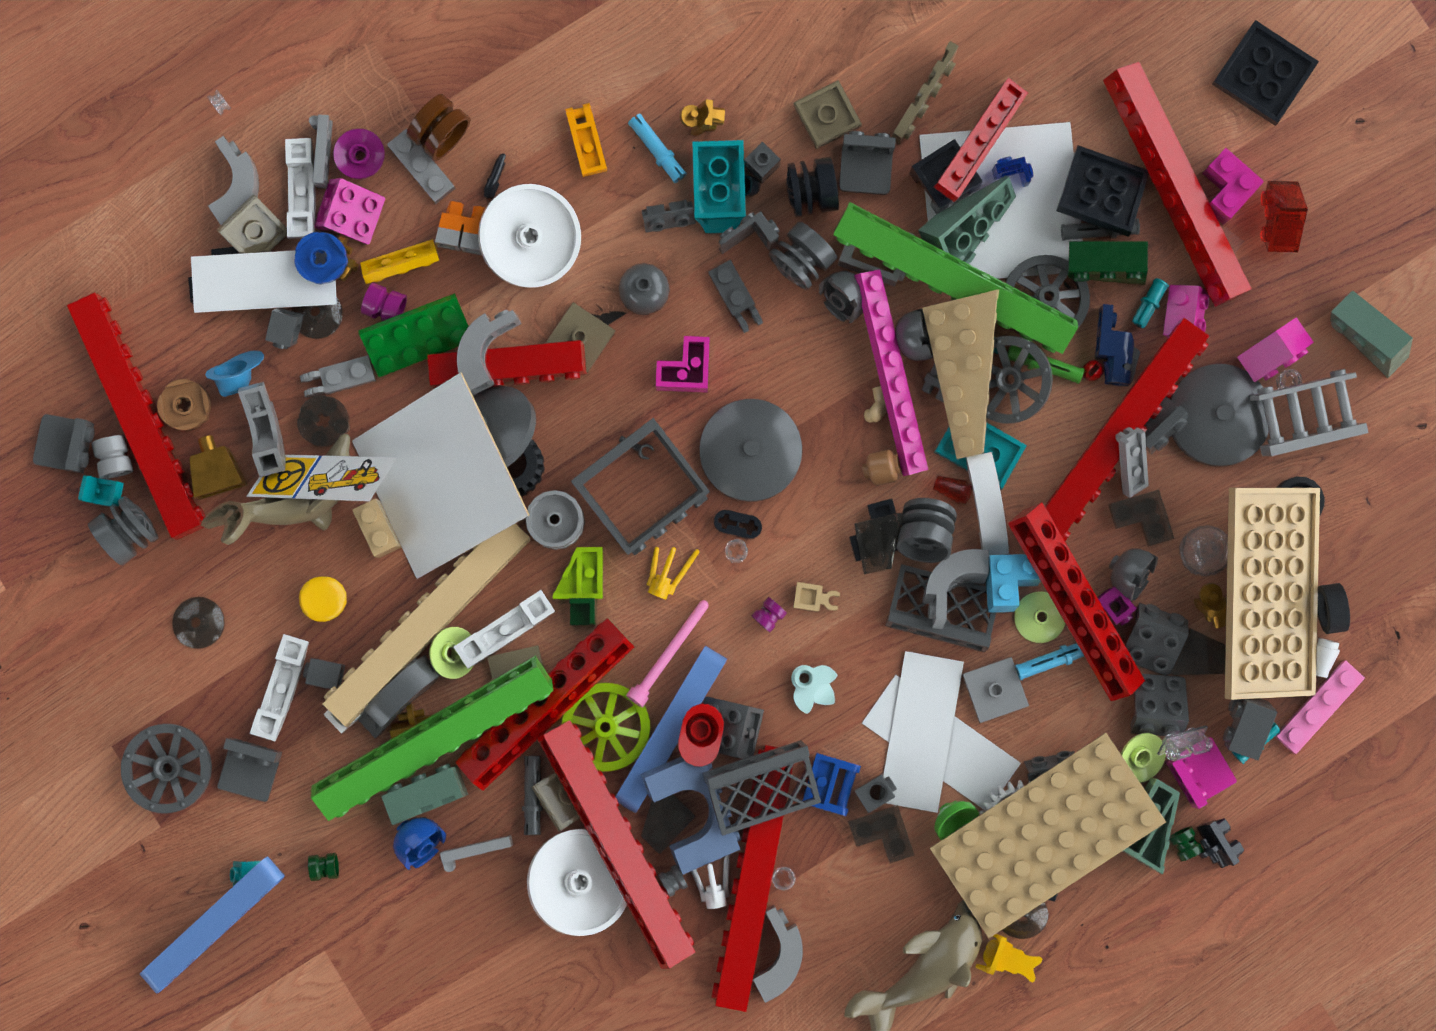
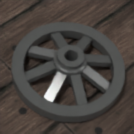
M1053 255L1031 257L1020 263L1010 273L1005 282L1012 287L1015 286V283H1018L1034 293L1031 297L1078 321V328L1088 313L1090 293L1087 282L1074 281L1077 286L1076 290L1059 291V287L1067 277L1069 261ZM1045 265L1061 269V272L1052 284H1049ZM1036 266L1041 287L1021 276V274ZM1045 293H1049L1051 295V301H1047L1044 298ZM1079 298L1077 313L1074 314L1060 300Z
M1018 336L994 338V348H997L1003 368L1001 369L992 364L991 373L996 375V379L989 382V388L998 386L999 391L987 406L986 418L998 423H1018L1037 414L1046 404L1053 384L1051 365L1044 352L1033 342ZM1005 345H1014L1022 348L1014 366L1011 365ZM1030 353L1036 359L1040 368L1022 372L1021 369ZM1010 374L1014 376L1013 384L1008 382ZM1042 376L1040 393L1026 385L1024 380ZM1018 390L1035 401L1022 412L1020 410ZM1007 392L1010 395L1012 414H1003L995 411Z
M158 724L144 729L130 741L121 761V778L128 795L142 808L156 813H173L193 805L207 789L212 773L210 753L203 740L192 730L177 724ZM161 733L174 734L169 755L166 754L156 735ZM183 737L193 745L195 750L177 758ZM146 740L149 741L157 754V760L136 754L139 747ZM199 757L201 765L200 775L183 769V765ZM133 762L153 767V771L134 780L132 773ZM168 763H170L173 767L170 773L166 770V765ZM179 776L197 783L193 791L186 797L178 779ZM158 778V785L150 800L137 787ZM170 781L177 802L170 804L159 803Z

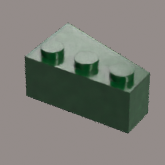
M1069 241L1068 278H1072L1077 282L1094 280L1139 285L1146 284L1148 241Z

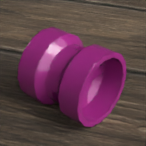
M768 596L763 602V607L760 610H756L751 616L770 633L775 628V623L778 620H782L787 615V612Z

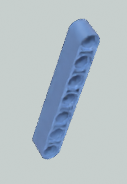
M707 646L704 647L615 796L620 805L636 814L648 794L640 774L667 762L678 743L682 721L686 712L691 707L702 703L726 663L727 658Z
M268 856L265 857L139 975L156 994L161 992L272 890L285 875Z

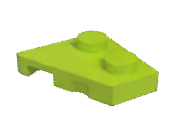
M576 547L571 561L553 593V599H603V547Z

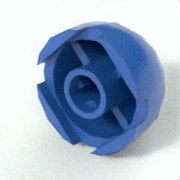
M419 817L405 820L397 827V833L393 842L394 853L407 870H410L412 865L415 869L419 868L437 854L439 850L435 847L440 841L444 844L446 833L437 823L428 818Z

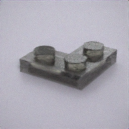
M1160 490L1108 505L1115 529L1140 522L1148 547L1175 539Z
M898 805L848 821L856 847L881 839L889 863L914 856Z

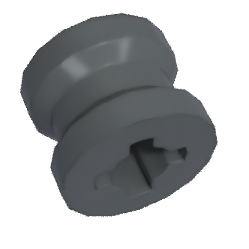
M676 864L671 866L670 871L666 873L661 872L657 875L669 897L674 896L677 890H684L688 887Z

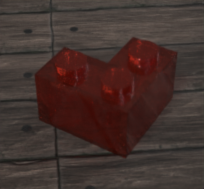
M1268 181L1266 191L1261 193V206L1265 207V218L1267 220L1266 226L1261 228V241L1265 243L1267 252L1298 253L1308 211L1299 182Z

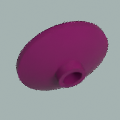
M352 129L339 137L334 146L333 156L337 168L344 175L353 179H365L379 171L384 162L385 150L381 140L373 132L366 129ZM358 153H365L364 159H356Z

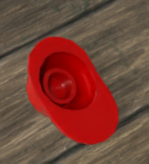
M709 704L695 705L686 712L683 718L678 740V750L681 757L692 766L703 767L710 764L719 752L724 721L721 713L715 707Z

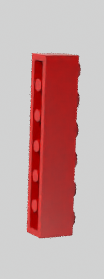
M581 340L487 349L485 355L487 370L495 383L491 387L504 386V382L513 381L514 385L529 384V380L539 379L540 383L554 382L556 377H565V380H578L580 375H587L585 347ZM457 352L428 355L429 383L431 387L437 388L459 374Z

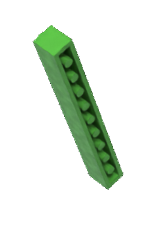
M851 202L847 205L835 228L833 235L843 245H853L860 249V253L869 258L875 256L882 260L883 265L892 270L900 269L905 272L906 277L915 282L921 280L928 284L929 289L939 294L944 292L950 295L951 300L999 289L996 308L997 324L1005 329L1013 328L1019 331V335L1029 341L1034 339L1042 343V347L1049 352L1055 353L1057 351L1063 354L1078 329V321Z
M534 656L313 784L311 787V799L328 821L335 817H342L355 805L366 803L374 794L380 791H387L395 782L402 778L407 779L411 777L419 768L436 762L438 757L447 752L452 753L456 751L462 743L469 739L474 740L478 738L483 731L492 726H499L507 717L514 713L519 714L523 712L533 702L544 700L554 691L552 679L537 657Z

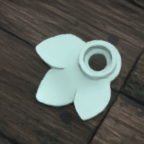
M801 665L795 668L791 675V681L795 687L793 699L797 707L802 712L808 714L814 702L821 705L834 704V691L829 683L836 679L837 673L825 665L815 668ZM802 673L808 674L809 680L807 683L800 682L799 676Z

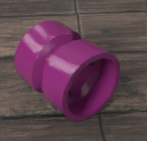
M371 283L365 293L361 313L374 319L380 316L381 321L404 313L407 295L394 290L388 293L386 287Z

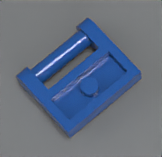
M816 753L812 771L821 803L812 806L847 816L849 809L846 807L856 773L860 772L861 766ZM839 768L846 770L837 804L835 805L829 802ZM807 786L802 801L813 798L811 789Z

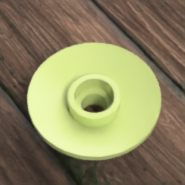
M1033 592L1019 601L1020 605L1014 612V621L1018 632L1025 639L1035 643H1046L1060 635L1064 629L1065 622L1047 592ZM1039 612H1043L1046 615L1044 622H1040L1037 619Z
M448 627L441 630L432 640L429 650L430 662L434 670L442 677L457 679L465 676L473 668L472 666L468 669L454 649L455 645L471 636L465 629ZM448 648L452 651L449 657L447 656Z
M1142 733L1127 742L1121 755L1141 783L1150 780L1160 771L1165 761L1166 749L1159 737L1151 733Z

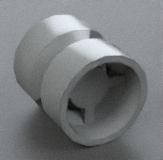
M124 435L109 436L91 443L94 457L100 459L97 463L100 479L120 477L133 472L131 460L128 456L124 455L128 451Z

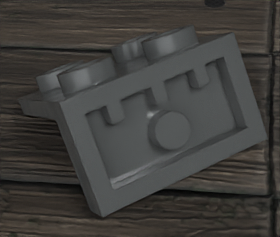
M705 697L704 704L715 707L721 713L724 721L718 753L741 759L754 756L764 710L712 697Z
M226 738L223 749H227L228 752L217 785L218 789L267 802L283 752L236 738Z

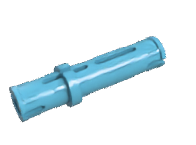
M641 114L636 115L637 119L633 117L628 122V125L631 126L655 157L658 167L662 166L673 183H677L679 181L678 178L680 180L683 179L687 172L676 161L673 151L666 148Z
M1077 643L1070 646L1062 645L1059 650L1021 664H1016L1015 668L1019 679L1023 680L1063 664H1073L1074 660L1084 657V654Z

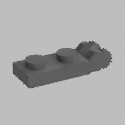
M731 260L708 271L731 316L735 317L744 333L749 331V326L740 313L749 310L752 319L757 325L763 323L751 295Z

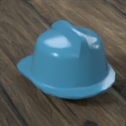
M257 350L239 354L221 365L210 368L206 371L205 376L208 379L214 380L221 396L227 397L238 393V388L249 386L251 369L262 362L264 354Z

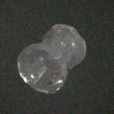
M734 539L727 543L725 556L731 563H741L746 559L748 548L743 540ZM736 545H740L741 551L744 554L737 555L736 558L732 557V551L729 548H735Z

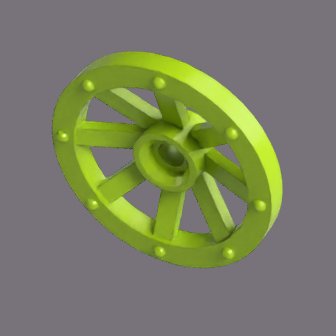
M614 683L595 684L563 715L562 723L570 720L571 723L593 728V731L580 739L583 745L596 737L599 738L595 758L592 762L596 769L600 771L619 770L634 762L645 748L650 735V719L645 705L642 708L626 697L630 689ZM610 692L605 714H602L592 697L593 694ZM619 694L627 698L633 706L614 717L613 712ZM583 700L588 704L596 718L595 720L574 715L575 710ZM638 712L641 721V731L619 726V723ZM603 722H607L610 724V730L608 732H603L601 730V724ZM617 734L639 739L629 754L626 753L617 739ZM607 740L610 741L621 759L612 762H602Z

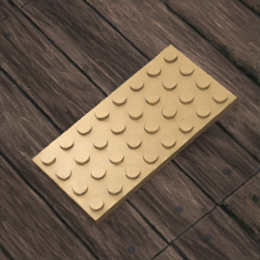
M1229 488L1225 699L1316 695L1320 488Z
M1104 733L930 847V850L988 938H990L1166 823V821L1107 733Z

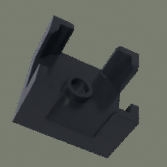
M955 139L912 165L909 173L915 183H918V181L921 183L931 198L930 205L936 214L947 209L949 204L953 202L934 188V186L960 148ZM977 172L960 197L966 193L970 195L980 188L983 181Z

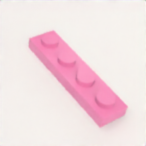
M1343 660L1318 687L1316 695L1308 698L1275 737L1293 754H1297L1365 677L1346 660Z

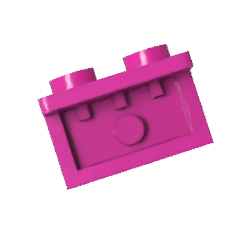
M1170 285L1163 331L1164 336L1168 337L1183 318H1186L1205 332L1206 322L1204 314L1205 309L1209 306V295L1206 290L1200 286Z

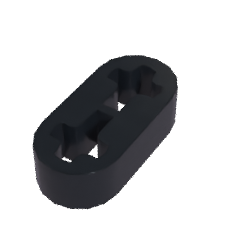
M721 510L714 518L715 528L723 534L744 539H755L762 531L761 521L752 515L731 510ZM724 515H729V520L737 522V525H727V528L723 529L718 519L723 518ZM749 520L754 521V526L758 527V530L753 531L751 535L746 534L747 529L739 527V523L748 524Z

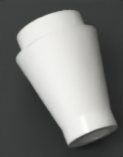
M1318 638L1316 654L1317 676L1328 678V674L1340 652L1338 642Z

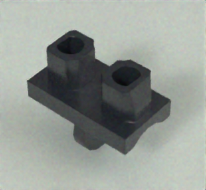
M1225 818L1203 823L1197 827L1203 838L1200 840V843L1204 848V851L1199 854L1200 858L1203 859L1209 856L1212 863L1217 862L1220 868L1236 865L1240 862L1238 857L1244 852V848L1238 840H1231L1228 843L1224 835L1231 830Z

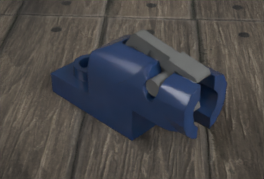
M1103 304L1099 308L1094 359L1107 360V362H1104L1105 384L1127 387L1133 382L1140 351L1134 347L1132 333L1112 330L1116 326L1117 313L1113 312L1114 305Z

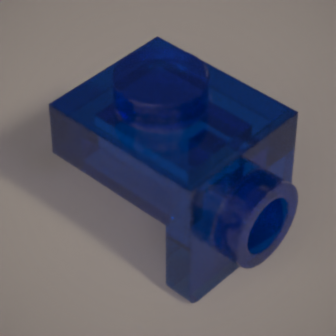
M1011 156L999 159L992 169L994 180L1004 176L1019 174L1023 187L1029 186L1031 178H1033L1032 166L1030 163H1026L1025 156L1013 160Z

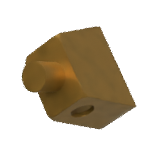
M213 435L198 439L201 453L192 455L189 458L194 498L202 500L247 486L246 480L228 447L221 446L216 448Z

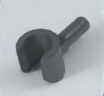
M621 436L619 442H622L626 437ZM637 443L631 447L644 460L649 459L642 455L644 447L654 451L653 447L649 444L640 445Z

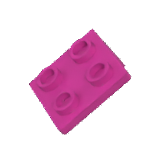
M342 178L329 179L315 220V228L322 231L332 230L363 244H370L385 202V197Z
M1211 737L1204 739L1166 762L1192 808H1202L1208 804L1207 799L1237 782V779Z

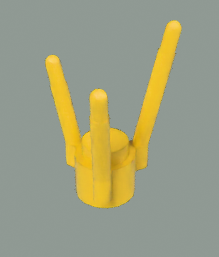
M655 547L650 576L646 584L649 586L647 592L663 599H667L668 594L673 595L676 586L700 551L696 549L670 584L672 579L667 578V574L676 548H671L661 575H656L659 548Z

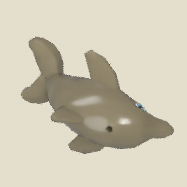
M348 434L340 435L325 456H350V436ZM265 497L261 500L247 503L228 501L218 505L202 520L201 526L212 529L224 525L221 542L227 545L234 543L251 522L270 525H291L311 521L324 531L329 527L332 520L331 508L339 500Z
M962 900L958 904L948 924L940 930L920 933L903 947V953L920 954L916 963L896 984L885 992L862 990L855 994L845 1009L844 1017L853 1019L858 1016L868 1015L871 1031H890L896 1007L927 1000L944 991L945 998H951L957 986L968 987L971 982L970 968L979 953L982 943V929L965 901Z

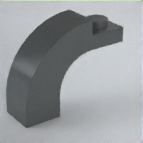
M425 655L396 676L364 708L365 712L358 721L376 739L403 709L418 696L430 689L441 675L434 670L430 660Z

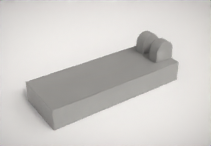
M318 114V116L313 115L309 118L312 128L317 129L313 183L317 188L326 189L328 185L333 121L329 120V115Z
M1127 427L1123 432L1116 434L1115 438L1119 442L1122 494L1131 498L1148 487L1149 483L1145 431L1140 428L1133 430Z
M512 835L442 851L440 856L444 870L446 872L453 871L456 868L455 860L512 847L514 845Z

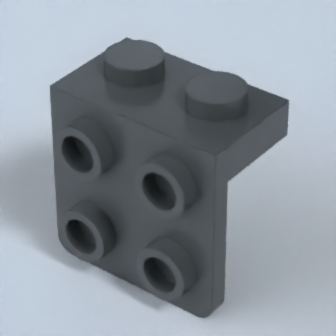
M851 131L849 134H844L840 190L843 192L887 195L890 192L892 159L896 138H892L886 133L866 136L863 132Z
M761 211L756 215L752 212L741 220L742 225L736 229L731 227L720 235L721 239L718 242L719 251L721 254H724L756 232L770 252L773 248L778 247V233L780 230L772 219L768 221Z
M1166 396L1160 403L1163 408L1154 420L1149 418L1144 425L1147 427L1145 432L1146 450L1151 454L1156 450H1162L1168 444V438L1175 432L1179 433L1188 424V412L1181 405L1177 407Z
M45 414L41 419L33 456L34 464L84 474L89 461L88 451L90 443L94 438V423L79 418L74 420Z
M1139 603L1135 611V625L1125 645L1135 664L1163 675H1169L1189 635L1188 620L1180 614H1170L1162 611L1155 605Z
M1142 674L1145 681L1134 692L1135 713L1130 724L1131 734L1151 733L1168 738L1183 737L1189 722L1186 680L1181 676Z

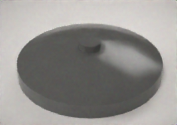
M1212 364L1194 370L1179 382L1178 388L1170 400L1177 407L1181 405L1188 412L1189 419L1187 420L1188 424L1179 433L1175 432L1172 437L1177 446L1188 457L1204 465L1224 467L1242 462L1260 449V446L1263 445L1269 434L1262 400L1250 401L1249 398L1251 395L1258 394L1257 389L1263 388L1258 380L1254 382L1248 372L1239 367L1228 364Z
M508 386L490 387L473 397L506 467H508L521 456L529 445L535 431L536 413L531 402L521 391Z
M759 399L738 400L719 409L707 422L700 440V460L708 480L721 493L739 501L757 502L776 496L792 482L798 472L802 459V441L794 421L778 406Z

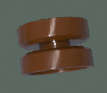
M443 94L433 97L422 107L410 123L406 133L407 138L415 145H424V152L434 161L443 158L457 145L466 133L471 121L470 117L461 109L453 110V102Z

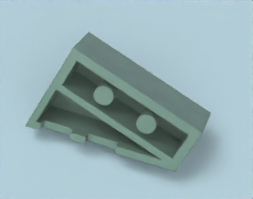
M1353 290L1331 311L1330 322L1332 327L1337 332L1343 334L1387 378L1409 358L1413 338Z
M448 763L436 768V774L426 777V774L423 773L411 778L412 784L402 787L401 783H398L388 789L387 794L381 797L392 825L469 795L458 766L451 767Z
M1150 778L1145 791L1166 823L1123 850V852L1152 870L1163 874L1166 853L1170 844L1171 828L1174 824L1180 792L1158 779Z

